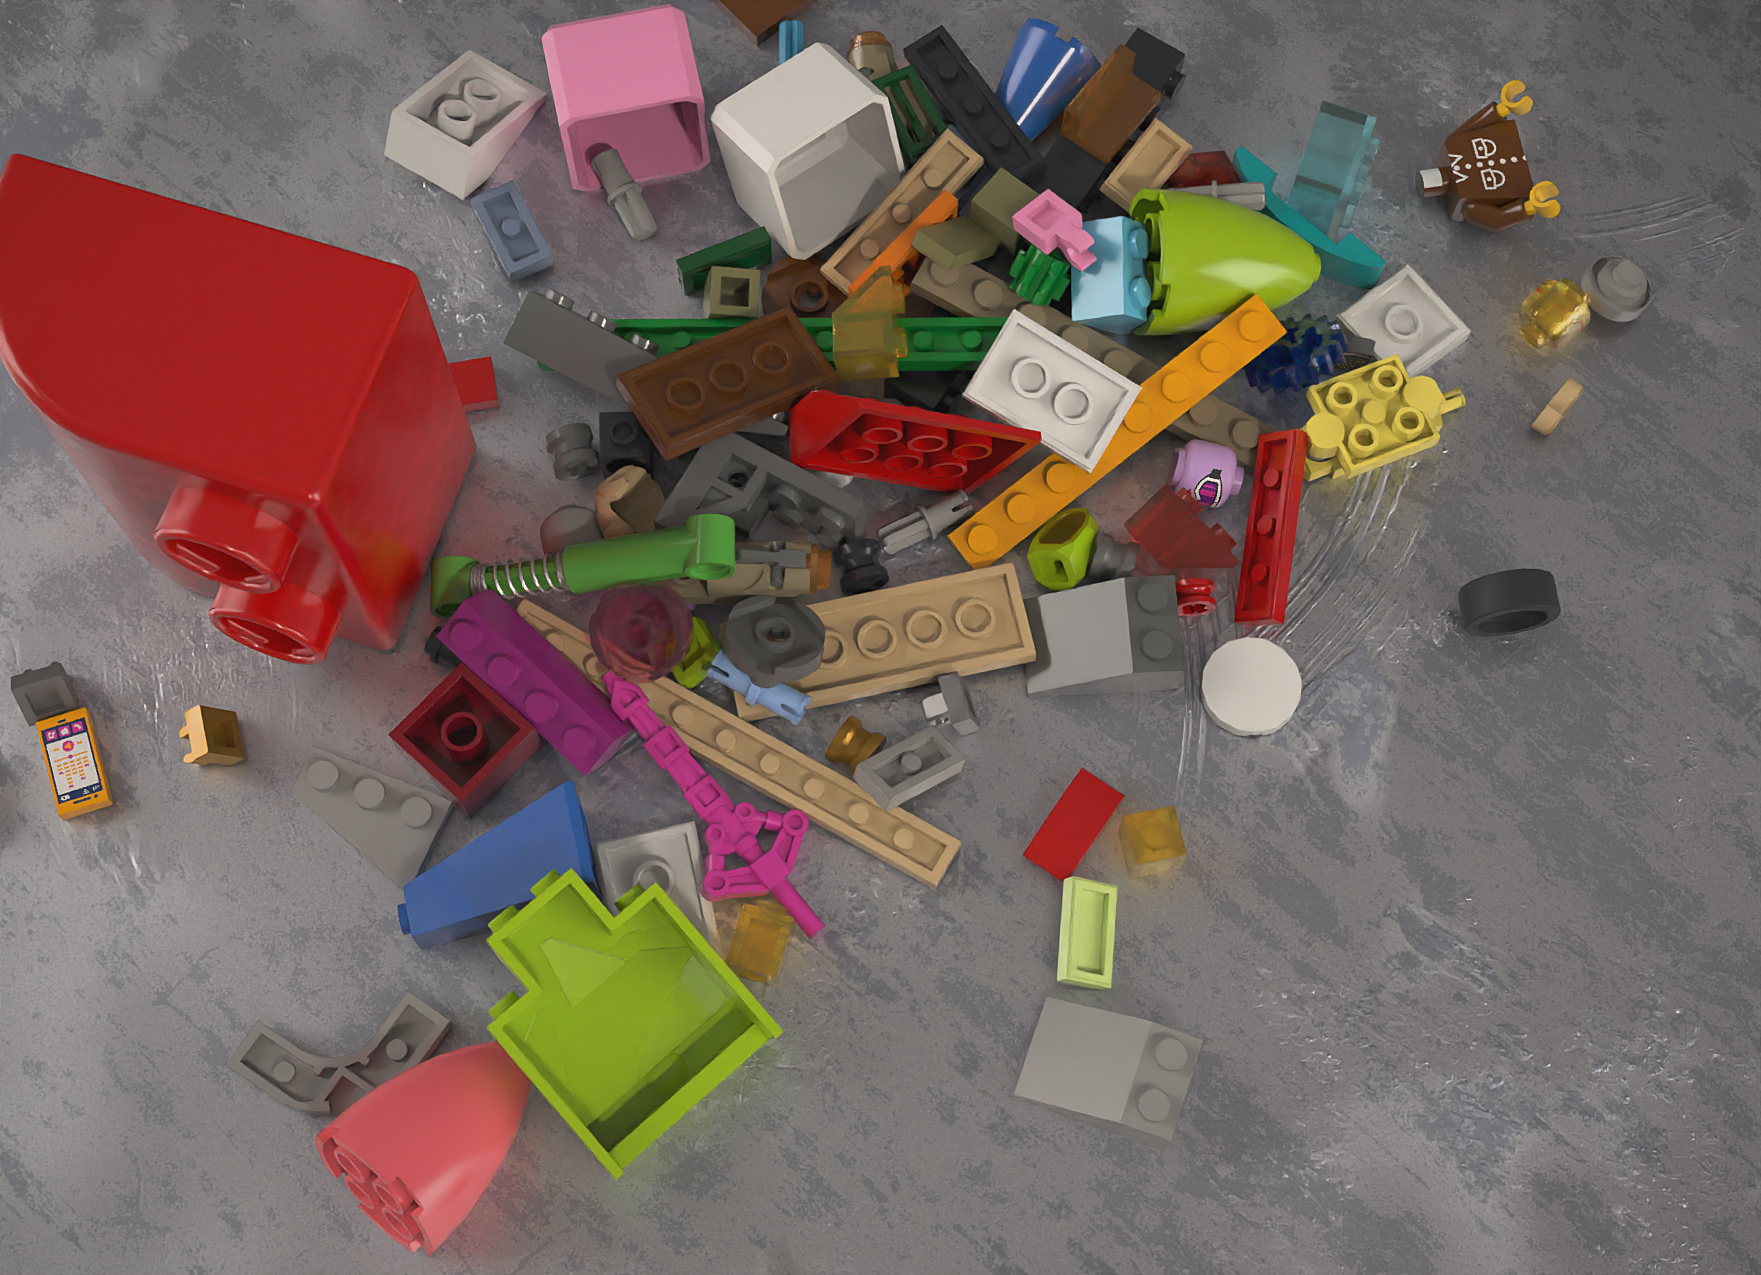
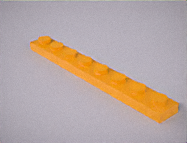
M1255 294L1139 385L1142 389L1092 473H1085L1053 453L950 533L947 539L972 571L989 567L1281 338L1287 331L1259 295Z

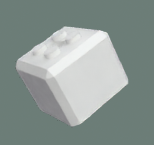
M819 42L814 43L713 108L710 120L737 204L760 227L765 226L768 234L792 258L806 260L860 225L906 175L888 97L830 45Z

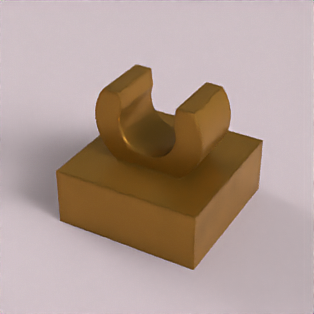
M198 705L185 712L187 725L180 730L179 735L180 738L190 740L192 753L184 756L185 763L197 765L215 763L231 766L245 759L236 712Z

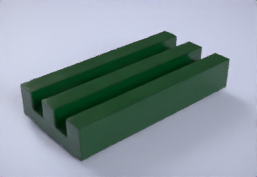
M909 65L870 82L888 97L899 146L909 165H912L918 161L920 156L925 154L947 127L913 65ZM906 81L934 132V137L929 139L899 82ZM888 87L918 141L917 144H914L884 88Z
M765 226L676 259L678 280L685 296L704 290V282L712 266L756 270L771 264V238Z

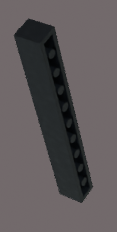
M1137 28L1045 155L1044 159L1047 164V170L1025 184L1040 195L1049 189L1077 211L1089 215L1087 210L1095 200L1100 203L1106 197L1099 190L1103 183L1134 146L1141 133L1146 131L1155 118H1160L1162 113L1160 106L1165 99L1174 100L1180 92L1186 79V75L1181 73L1185 53ZM1025 244L1021 249L1027 252L1030 246ZM999 246L994 256L971 264L1010 284L1013 277L1008 273L1018 253L1013 256ZM938 305L929 316V318H960ZM977 370L890 371L884 379V398H897L905 406H917L928 411L951 415L962 396L959 390L967 379L971 380Z

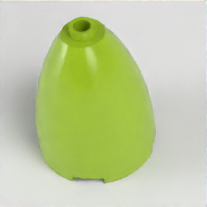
M1151 188L1141 189L1135 195L1130 205V216H1136L1135 221L1146 225V232L1150 240V252L1146 258V273L1151 289V301L1147 306V322L1132 331L1136 335H1181L1209 331L1255 294H1258L1270 311H1273L1309 290L1312 283L1316 282L1320 276V256L1318 253H1314V249L1309 242L1278 221L1243 205L1197 193Z

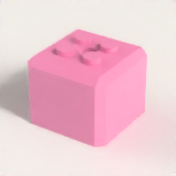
M671 4L550 26L542 36V43L573 189L588 192L605 188L596 171L592 168L591 163L598 154L609 149L618 150L634 182L700 171L710 163L704 98L684 11Z

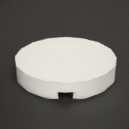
M1243 637L1226 642L1210 656L1201 674L1202 702L1205 711L1223 729L1239 736L1249 737V735L1259 734L1263 736L1274 733L1290 720L1301 700L1302 680L1296 663L1283 648L1266 639Z

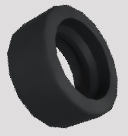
M1523 568L1488 574L1471 580L1463 585L1458 592L1464 629L1469 634L1477 636H1501L1533 630L1554 621L1561 613L1554 576L1551 572L1542 569Z

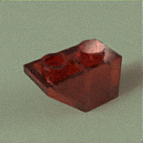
M1166 483L1124 523L1127 531L1161 567L1234 568L1240 562L1231 551L1237 545L1235 540L1218 523L1209 528L1197 516L1204 508L1184 487L1175 493Z

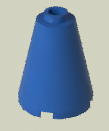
M1028 18L1020 27L995 91V95L1031 142L1097 81L1101 74L1099 72L1102 69L1094 54L1080 41L1072 37L1069 43L1055 36L1059 27L1038 18Z

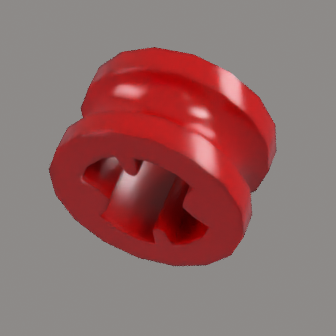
M1189 578L1175 582L1178 616H1201L1216 610L1217 602L1215 598L1210 597V594L1215 591V584L1212 580Z

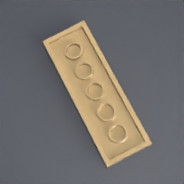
M1014 563L1001 564L806 605L818 615L825 627L822 662L819 669L813 671L810 675L796 681L785 682V684L805 695L811 696L810 705L808 707L805 706V709L938 682L939 677L956 671L961 676L1036 661V651ZM727 622L719 624L722 636ZM765 635V638L772 642H783L784 640L773 639L772 637ZM733 690L740 719L749 722L778 715L760 704L753 707L745 703L746 697Z

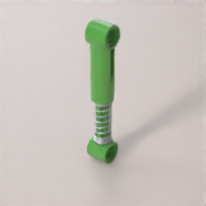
M698 514L685 519L681 526L568 544L564 551L557 552L556 557L546 553L543 559L534 555L531 561H527V559L521 557L518 563L509 559L506 565L499 561H496L494 566L491 563L481 564L478 560L465 556L440 557L431 563L430 612L439 618L450 619L465 599L492 589L501 598L512 599L515 595L523 598L527 593L535 596L540 591L548 594L552 589L559 592L564 589L571 590L573 593L581 594L683 577L699 580L728 578L734 575L736 571L735 522L732 518L720 514Z

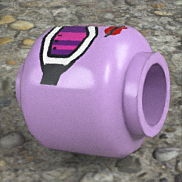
M1192 439L1188 441L1184 448L1177 447L1175 449L1168 471L1167 482L1168 485L1174 486L1175 495L1178 499L1211 508H1219L1226 502L1229 495H1238L1243 482L1244 468L1237 466V458L1233 448L1204 440Z

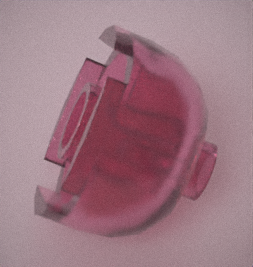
M650 580L627 581L605 592L599 599L600 603L597 605L596 613L591 615L589 622L590 641L599 662L607 670L613 668L618 674L626 676L623 680L628 682L651 683L669 674L679 666L691 650L695 635L693 615L685 599L670 585L659 581L652 582Z

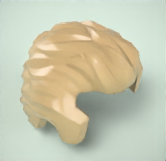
M634 465L624 466L599 485L598 491L594 495L596 521L604 538L655 530L653 521L666 502V498L658 482L652 480L651 474L647 473L645 469Z

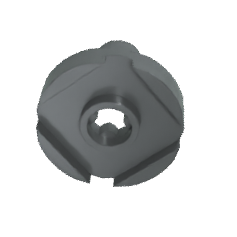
M760 595L739 602L729 613L722 636V647L729 661L738 670L749 675L750 681L755 686L768 689L777 686L779 682L785 683L802 679L819 669L824 653L825 627L818 615L809 607L793 600L790 607L785 604L775 603L776 596ZM765 635H768L773 639L784 640L783 642H772L767 640L765 638Z

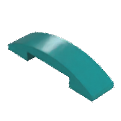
M1242 145L1235 150L1228 174L1231 184L1257 181L1264 184L1265 208L1255 211L1265 214L1285 225L1309 242L1314 249V253H1318L1320 256V275L1343 284L1370 290L1378 284L1387 261L1350 232L1336 244L1272 192L1277 173Z

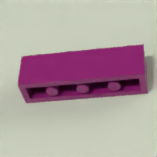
M492 589L465 599L436 636L490 688L536 728V731L584 776L607 763L635 730L628 719L621 721L610 707V699Z

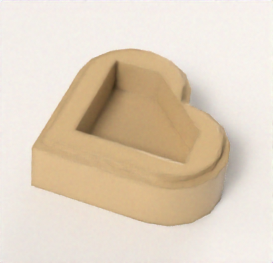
M1569 376L1530 427L1541 435L1548 436L1582 394L1584 386Z

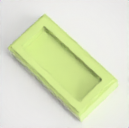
M1075 876L1064 879L1057 982L1097 990L1111 988L1118 886Z

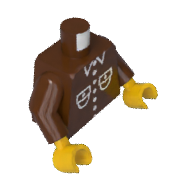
M1513 80L1508 82L1501 90L1502 102L1499 104L1496 102L1490 103L1447 136L1436 158L1435 168L1418 170L1416 172L1415 185L1419 198L1443 196L1448 216L1452 220L1467 221L1469 224L1494 233L1530 221L1537 212L1547 219L1554 218L1559 214L1561 206L1557 200L1553 199L1543 203L1547 198L1558 195L1559 190L1550 181H1542L1535 186L1533 185L1515 119L1507 120L1506 117L1509 113L1515 115L1527 114L1532 108L1533 100L1529 95L1523 97L1518 102L1512 103L1514 96L1526 88L1522 81Z

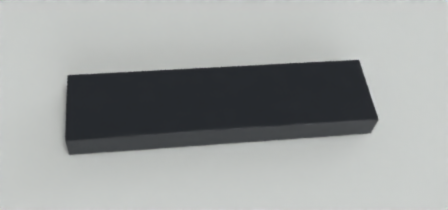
M940 25L903 49L905 59L910 65H913L918 76L974 151L983 158L984 164L993 176L1002 167L1025 184L1047 170L1045 159L943 25Z

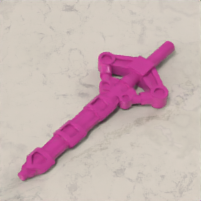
M612 671L606 673L602 680L606 684V692L611 697L610 707L621 721L628 719L645 743L642 745L662 771L666 769L684 793L683 797L709 826L703 836L704 842L708 846V856L705 857V877L700 884L702 897L710 902H718L722 899L764 897L771 892L809 939L821 931L825 925L787 880L792 872L803 834L809 825L806 814L799 810H790L786 814L771 810L763 812L755 810L753 805L748 802H741L735 806L712 775H708L689 754V747L671 725L666 727L647 706L650 700L639 686L626 682L624 678L616 676ZM761 825H763L764 829L778 832L767 853L760 847L759 841L755 837ZM736 852L749 865L725 871V858L723 856Z

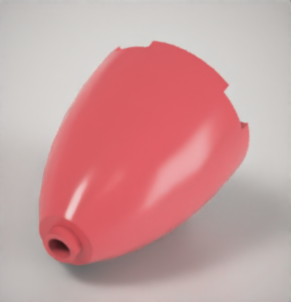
M497 1041L462 1047L415 1065L382 1083L353 1103L315 1137V1145L319 1156L333 1177L338 1178L341 1174H345L344 1182L352 1194L361 1202L358 1206L361 1211L389 1237L407 1250L414 1253L422 1245L424 1246V1251L431 1256L464 1221L500 1169L519 1129L527 1106L532 1082Z

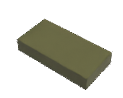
M963 215L919 229L911 245L945 270L950 271L994 256L1001 240Z

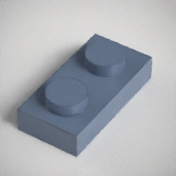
M513 180L470 198L472 208L511 283L555 264L553 254Z

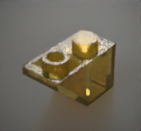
M890 265L880 266L832 314L833 358L840 382L899 377L898 358L907 357L905 327L897 328V314H905L906 312L903 284L894 283Z

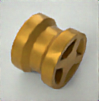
M850 716L832 739L825 758L833 764L841 762L848 766L850 774L853 776L857 764L882 752L887 737L880 732L870 733L863 728L861 720Z

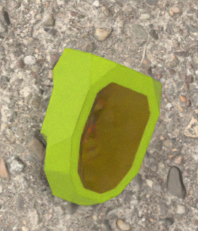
M1070 508L1060 512L1045 523L1031 542L1027 557L1035 580L1050 590L1064 591L1073 589L1085 576L1090 559L1097 550L1096 539L1099 532V526L1088 509Z

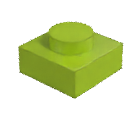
M695 616L658 647L679 684L688 689H692L707 676L710 667H715L711 663L722 649L705 620Z

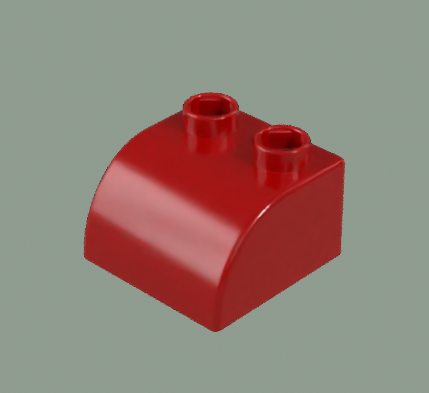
M11 154L0 176V359L20 392L129 541L149 563L165 576L187 589L213 598L214 600L208 611L211 624L229 638L257 652L296 664L315 665L325 660L335 636L378 650L393 648L400 638L476 450L475 439L417 275L412 270L391 262L23 154Z

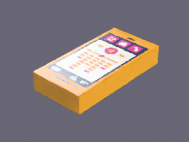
M83 707L36 722L58 816L63 820H67L113 805L90 711Z

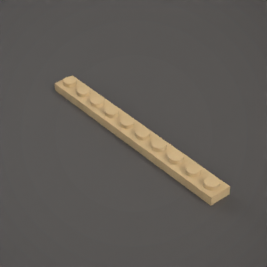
M525 598L522 600L516 612L609 699L611 697L606 692V684L602 677L609 671H612L616 676L624 678L626 682L639 686L650 700L647 706L666 727L671 725L689 747L690 753L791 810L803 812L809 820L936 890L961 847L960 840L898 806L885 812L854 781Z

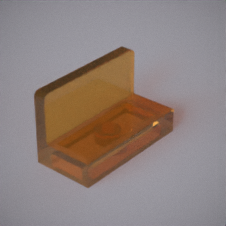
M1120 44L1067 105L1063 116L1061 134L1104 163L1109 162L1160 102L1161 97L1159 91L1132 74L1136 53L1123 44Z

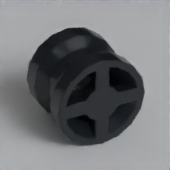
M859 539L841 545L831 554L834 567L841 570L842 577L839 584L844 595L853 596L876 591L889 582L887 568L880 565L878 559L881 555V549L877 540Z

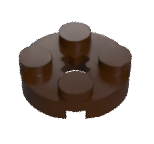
M815 254L806 260L788 256L776 263L767 275V282L763 287L761 297L762 311L765 316L790 306L798 318H848V296L821 274L820 269L828 260L816 258ZM808 291L811 296L819 294L822 298L817 301V306L804 307L799 304L801 302V293Z

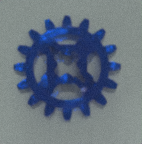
M1306 314L1301 321H1294L1291 316L1286 321H1279L1287 333L1242 368L1251 388L1257 386L1259 393L1263 394L1273 388L1275 395H1280L1289 387H1292L1294 392H1299L1302 387L1306 388L1319 384L1318 377L1320 375H1333L1335 373L1333 365L1345 362L1343 353L1348 351V347L1337 320L1329 322L1328 316L1322 315L1314 321L1311 314Z

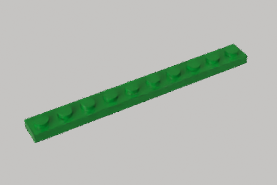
M1008 317L798 319L835 371L977 370ZM757 318L610 320L617 323L614 330L615 333L628 340L631 339L633 333L643 336L660 346L657 355L663 357ZM537 361L541 371H555Z

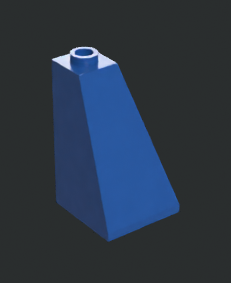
M574 781L560 784L404 885L405 903L397 905L403 934H411L420 948L492 932L487 925L510 905L513 904L518 911H521L536 897L530 889L554 868L561 876L572 868L603 904L585 812Z

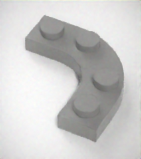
M407 991L376 1035L361 1049L345 1056L317 1057L299 1049L258 1020L225 1065L288 1107L310 1114L340 1115L353 1103L382 1083L415 1065L427 1061L453 1023L450 1019Z

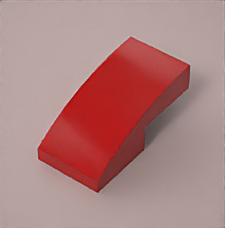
M1081 768L1030 842L1023 856L1064 882V879L1072 877L1126 795L1085 768Z

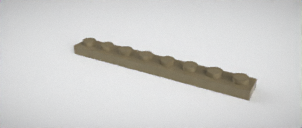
M926 257L909 288L910 291L960 318L1009 317L1015 309L1137 385H1141L1162 368L1084 324L1073 322L1071 317L1049 305L1048 307L1035 305L1020 297L1014 290L1010 289V284L973 264L947 271ZM1210 393L1165 428L1186 441L1199 439L1233 448L1237 458V466L1243 467L1244 472L1249 475L1255 470L1259 434L1275 431V428Z

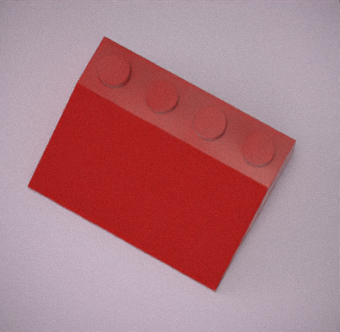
M831 390L811 391L789 411L791 463L796 466L947 493H954L961 488L966 495H969L1042 441L1041 431L971 419L960 414L949 415L928 411L917 406L895 405L881 402L875 398L837 395L836 392Z

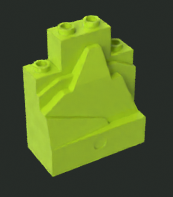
M554 868L530 889L536 897L521 911H518L513 904L510 905L487 925L493 932L486 939L487 945L522 984L527 993L519 998L512 990L493 1006L488 1013L494 1021L486 1029L567 1123L568 1127L606 1172L617 1180L625 1173L622 1169L769 1039H776L784 1031L657 882L647 890L640 883H637L614 903L620 913L613 917L572 868L562 876Z

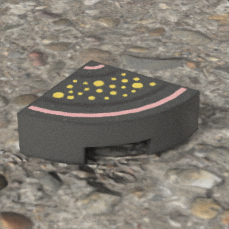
M1353 336L1350 343H1337L1335 338L1328 340L1322 345L1316 362L1346 372L1353 371L1368 364L1376 341L1359 336Z

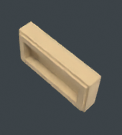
M1155 118L1099 190L1130 213L1129 208L1135 195L1144 188L1160 189L1193 146L1159 119Z

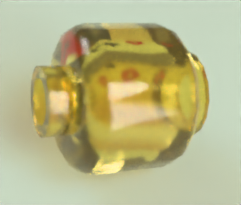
M1563 278L1561 281L1547 279L1518 307V316L1523 324L1519 332L1529 344L1537 349H1541L1546 345L1549 348L1560 350L1566 347L1589 324L1591 314L1588 307L1591 305V300L1583 289L1568 278Z

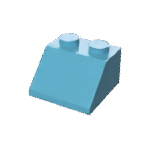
M1124 216L1083 222L1081 229L1089 233L1094 239V244L1088 250L1096 256L1097 260L1083 271H1079L1071 265L1072 321L1118 335L1128 334L1147 322V306L1151 301V289L1146 273V258L1150 252V240L1146 232V225Z

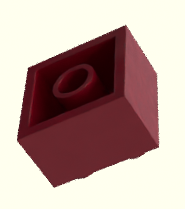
M463 662L388 734L398 753L449 800H452L470 819L542 747L536 728Z

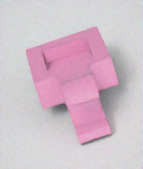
M1047 189L1012 216L1014 230L1046 255L1056 247H1059L1066 259L1079 271L1085 270L1097 260L1096 256L1088 250L1094 244V239L1089 233L1081 229L1083 227L1082 214L1051 190Z

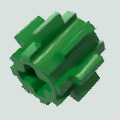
M1031 244L1027 252L1020 249L1008 273L1013 277L1009 287L1017 295L1031 303L1048 307L1052 298L1057 301L1060 300L1069 284L1071 275L1066 272L1071 263L1054 250L1046 255L1035 245Z

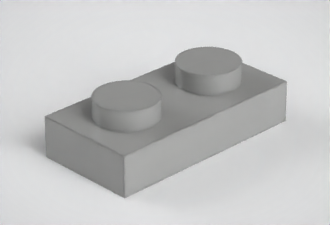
M932 725L857 764L853 778L887 812L961 772L966 758Z

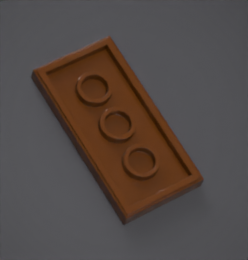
M787 306L617 375L616 387L666 461L790 409L811 391L835 390L838 388L840 377L791 307Z

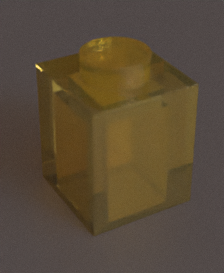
M1174 805L1123 816L1118 829V835L1129 880L1180 870L1187 853Z
M758 901L757 906L743 904L725 960L727 966L737 977L777 988L795 932L794 917L787 916L788 910L767 901Z

